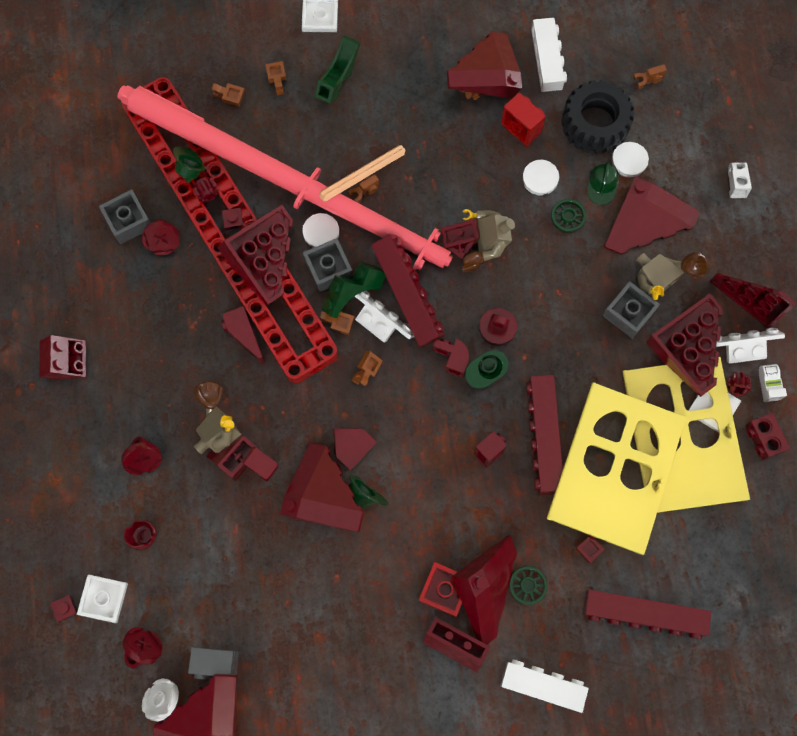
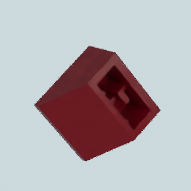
M54 335L40 340L39 378L64 380L86 377L85 340Z
M241 434L219 453L211 450L206 457L236 482L248 468L242 463L243 459L253 446L257 449L259 448Z

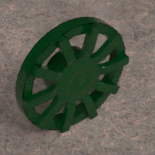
M564 199L553 207L551 220L557 229L565 233L575 232L584 225L586 211L578 201ZM564 203H569L567 208L564 207ZM574 204L577 207L573 209L571 208V205ZM561 206L563 211H559L557 208ZM580 208L582 213L577 214L576 211ZM555 212H556V213L560 214L561 216L555 217L554 214H555ZM583 216L582 221L576 219V217ZM574 221L579 223L580 225L576 227ZM564 222L566 223L565 228L561 226Z
M531 566L522 567L515 571L509 585L513 598L525 605H533L540 602L546 595L548 588L544 574L539 569ZM524 570H530L529 577H526ZM534 571L539 574L535 579L532 578ZM519 572L522 573L523 580L516 576ZM514 578L521 583L513 585ZM542 578L544 584H537L536 581ZM544 587L543 593L539 592L536 588ZM513 588H521V590L515 594ZM522 592L525 593V594H524V597H523V600H521L520 598L517 597V596H519ZM533 592L540 595V597L535 600ZM528 594H530L532 599L530 602L526 601Z

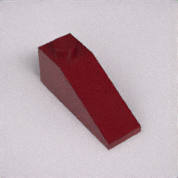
M244 306L223 313L224 320L221 321L224 331H228L231 337L260 363H264V358Z

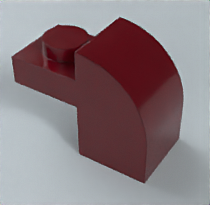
M436 339L433 351L449 357L445 371L463 378L469 361V352L466 345L456 339L454 345H451V342L445 339Z

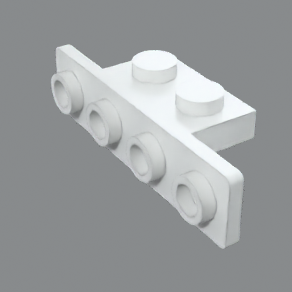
M363 291L355 296L365 304L355 320L381 341L387 342L395 329L408 339L414 338L409 324L400 321L399 316L394 312L386 310L383 303L372 299L369 292Z
M768 328L763 332L751 330L747 334L730 333L729 336H720V341H717L716 347L726 346L727 362L729 364L767 359V340L785 338V334L777 328Z

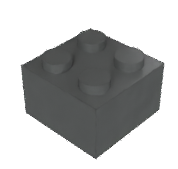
M132 189L99 206L120 245L142 234L144 228L151 223Z
M337 238L303 252L305 263L319 292L329 289L335 275L353 278L351 266Z
M629 281L605 310L603 317L633 339L655 313L660 304Z
M191 648L188 674H194L195 679H210V676L215 674L237 675L239 652Z

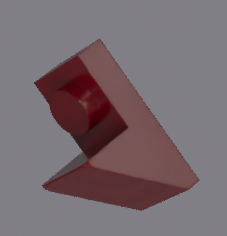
M254 446L242 461L244 465L266 482H268L278 468L277 462Z

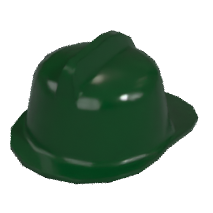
M177 146L173 149L176 159V173L182 176L186 183H190L192 179H197L200 173L206 170L200 156L195 151L183 146Z
M608 162L595 166L589 176L587 194L589 199L598 205L610 203L617 192L618 173Z
M498 350L483 353L468 365L465 374L467 382L474 388L489 386L506 374L509 366L508 359L504 353Z
M353 474L349 476L351 480L349 486L355 495L353 500L357 506L367 508L374 502L384 506L388 505V501L381 494L367 486L360 478Z

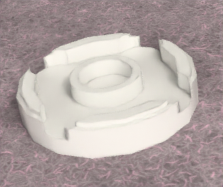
M625 142L614 150L611 161L612 166L620 175L631 178L639 176L647 168L649 157L643 146L634 142Z
M535 160L525 167L522 176L524 186L529 192L538 196L553 192L559 181V172L556 166L546 160Z
M324 213L312 215L303 225L305 242L314 248L333 239H338L339 226L337 221L332 216Z
M164 678L156 680L153 683L154 686L151 689H147L142 700V711L152 721L158 722L167 718L178 702L179 690L177 685L173 681Z

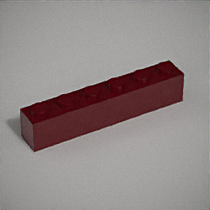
M389 234L372 244L371 246L419 347L427 346L435 342L436 339L439 340L444 337V327L435 316V308L432 304H429L427 291L419 283L420 277L411 266L412 260L403 249L402 239L397 235Z
M554 375L531 376L529 382H526V392L530 394L528 413H532V420H529L530 432H533L534 439H531V450L535 451V458H533L532 464L533 470L537 471V478H534L535 490H538V495L555 494L563 467Z
M587 590L585 593L583 615L588 616V620L600 622V618L607 619L609 624L620 625L621 622L629 623L628 627L641 629V626H647L649 631L661 632V629L669 630V634L682 636V633L690 634L689 638L702 640V636H709L711 611L594 590Z

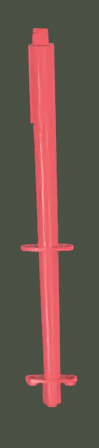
M128 85L120 88L117 97L122 103L127 105L129 111L297 195L298 197L293 206L295 209H298L303 201L307 200L381 238L389 234L399 236L404 244L403 249L418 256L413 266L415 271L422 269L425 260L441 268H444V266L448 267L452 261L451 251L435 244L441 235L438 232L439 229L435 228L427 240L341 193L324 202L319 195L327 186L317 181L321 173L320 168L317 167L309 177L204 122V118L142 86L136 89Z

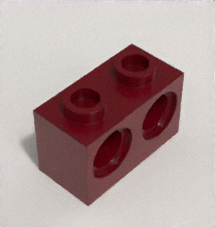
M773 413L746 424L747 435L750 439H753L755 451L762 460L790 449ZM758 424L765 428V433L758 429ZM767 442L773 445V451L767 447Z
M493 431L475 447L474 455L486 468L504 453L507 447L505 438L500 433L496 434Z

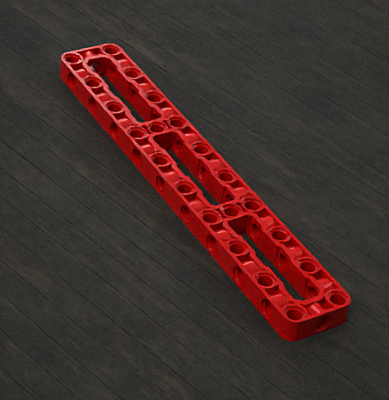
M161 77L143 87L188 110L169 79ZM122 103L128 118L287 379L292 383H300L334 363L338 358L337 347L287 267L286 275L282 277L281 287L284 290L281 297L287 307H290L297 323L313 345V348L299 356L294 352L263 300L243 279L240 282H234L237 277L241 276L230 266L221 252H216L217 247L226 239L202 200H199L195 194L194 184L197 180L203 177H209L210 180H214L227 210L241 208L244 228L257 220L218 156L200 146L196 147V144L185 139L189 149L195 151L200 156L206 168L197 179H192L190 183H186L184 178L176 173V159L155 124L129 111L127 105ZM188 189L186 193H181L183 190ZM238 200L236 204H230L232 201ZM206 218L204 222H199L200 219ZM289 288L294 289V291L290 294L285 293V291ZM255 307L262 308L258 313L253 312ZM306 319H313L311 324H304ZM279 337L281 339L277 344L271 343L273 338ZM326 349L333 351L329 356L323 354ZM298 368L300 372L297 375H291V370Z

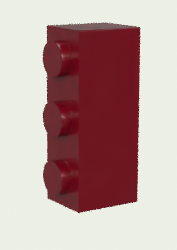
M437 617L432 622L423 641L424 644L478 673L490 649V646Z

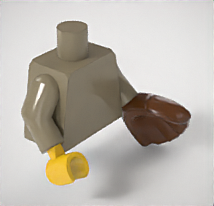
M468 209L463 210L464 214L470 213V216L463 218V220L469 221L477 218L480 238L478 240L479 252L475 251L464 257L462 272L475 271L484 261L501 256L505 247L512 241L511 230L515 228V223L512 219L501 216L499 212L492 210L477 211V213H473Z
M699 252L690 253L682 261L673 260L661 254H658L651 260L645 253L636 259L642 266L637 274L639 289L648 294L653 300H657L659 295L664 296V291L676 283L684 272L703 278L709 270L707 258Z
M212 381L202 382L193 391L199 404L206 408V417L196 429L201 439L194 445V448L200 454H203L208 448L212 449L215 453H219L237 439L241 433L234 425L232 417L227 416L217 407L223 393L222 386Z

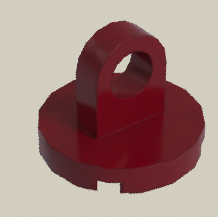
M165 219L156 220V222L148 224L142 232L144 247L148 251H153L154 254L167 255L174 252L177 246H179L180 234L172 224L167 223Z
M494 308L484 313L480 320L479 330L486 342L491 345L501 346L509 343L514 338L517 331V322L511 312L502 308Z
M138 436L121 455L123 468L128 473L134 475H143V472H153L162 462L161 451L156 445L148 443L147 439Z
M136 627L130 629L124 636L122 641L125 650L124 659L129 668L134 669L143 664H153L162 655L163 645L159 637L150 630L146 632L143 630L144 628Z

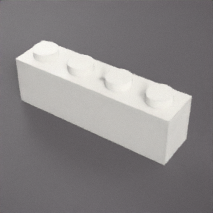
M554 18L533 20L531 31L541 92L562 90L564 83L567 82L566 72H563L564 57L560 55L562 45L561 40H558L557 37L559 35L558 24L555 25Z
M512 659V663L506 662L500 687L580 713L583 712L589 689L583 686L584 682L572 679L571 682L563 680V675L552 672L550 676L543 673L544 669L536 666L528 669L524 667L523 662Z

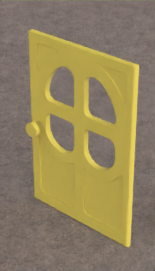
M719 357L718 367H715L714 370L717 385L708 391L713 402L712 407L694 411L685 409L681 392L683 380L667 365L622 371L628 396L646 402L649 393L656 385H668L674 406L673 413L686 417L680 436V447L675 452L657 513L750 500L721 358ZM704 419L715 420L719 431L717 442L708 448L695 446L690 437L689 422ZM637 422L634 430L637 451L650 456H656L658 450L652 445L650 438V429L652 427L647 422ZM639 463L643 486L646 487L651 476V469Z
M593 382L547 519L644 555L686 417ZM611 412H620L626 417V423L619 442H613L597 436L593 431L596 422ZM637 422H647L653 428L658 441V453L656 456H650L631 448L630 443ZM588 446H596L613 453L614 460L608 475L598 477L588 471L584 464V455ZM626 459L641 463L651 469V476L646 487L632 490L623 485L620 475Z

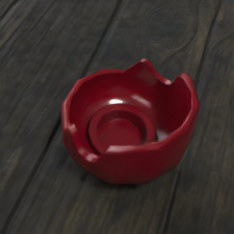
M147 520L133 521L129 528H125L123 539L128 546L136 550H145L155 542L157 530Z

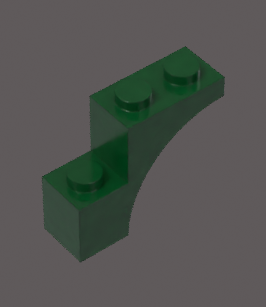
M347 36L342 37L330 67L323 77L318 80L314 97L329 104L339 97L343 81L352 75L360 42Z
M359 262L353 279L335 275L330 284L322 310L330 317L338 318L343 307L354 296L363 291L381 289L386 276L384 271L378 266Z

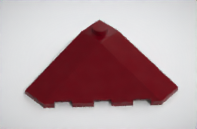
M491 31L484 41H480L472 49L473 51L470 54H466L457 62L458 65L451 67L447 71L448 89L510 99L522 89L521 72L508 35Z
M635 176L604 248L622 255L627 253L628 249L638 246V248L652 244V240L661 237L663 240L674 236L679 230H691L694 228L700 211L655 184Z
M280 205L227 238L217 247L230 266L266 305L282 296L284 290L281 287L282 277L286 275L287 262H284L285 253L289 252L290 237H288V231L292 227L293 219L283 205Z
M716 273L710 280V283L767 329L774 326L797 304L781 290Z
M708 294L656 331L646 341L653 352L700 397L717 385L714 370L715 367H718L719 352L716 351L717 341H720L721 326H718L719 316L722 315L723 308L711 294Z
M310 443L284 496L280 515L291 520L360 532L364 511L353 500L355 495L349 484H345L342 480L341 475L343 473L337 462L331 460L329 456L331 453L330 449L325 445Z
M507 535L452 576L477 640L486 645L497 637L498 626L505 605V597L512 576L511 572L517 556L510 535Z
M215 674L210 678V684L204 689L199 687L189 696L187 703L183 706L181 704L176 706L169 715V718L164 722L158 721L153 726V736H237V675Z

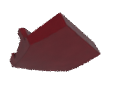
M477 219L441 228L444 247L461 259H464L480 238Z
M363 428L333 429V452L335 457L350 471L377 443Z

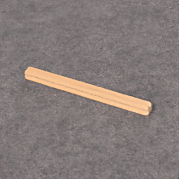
M402 145L393 148L322 190L319 197L324 202L328 201L403 156L406 151Z

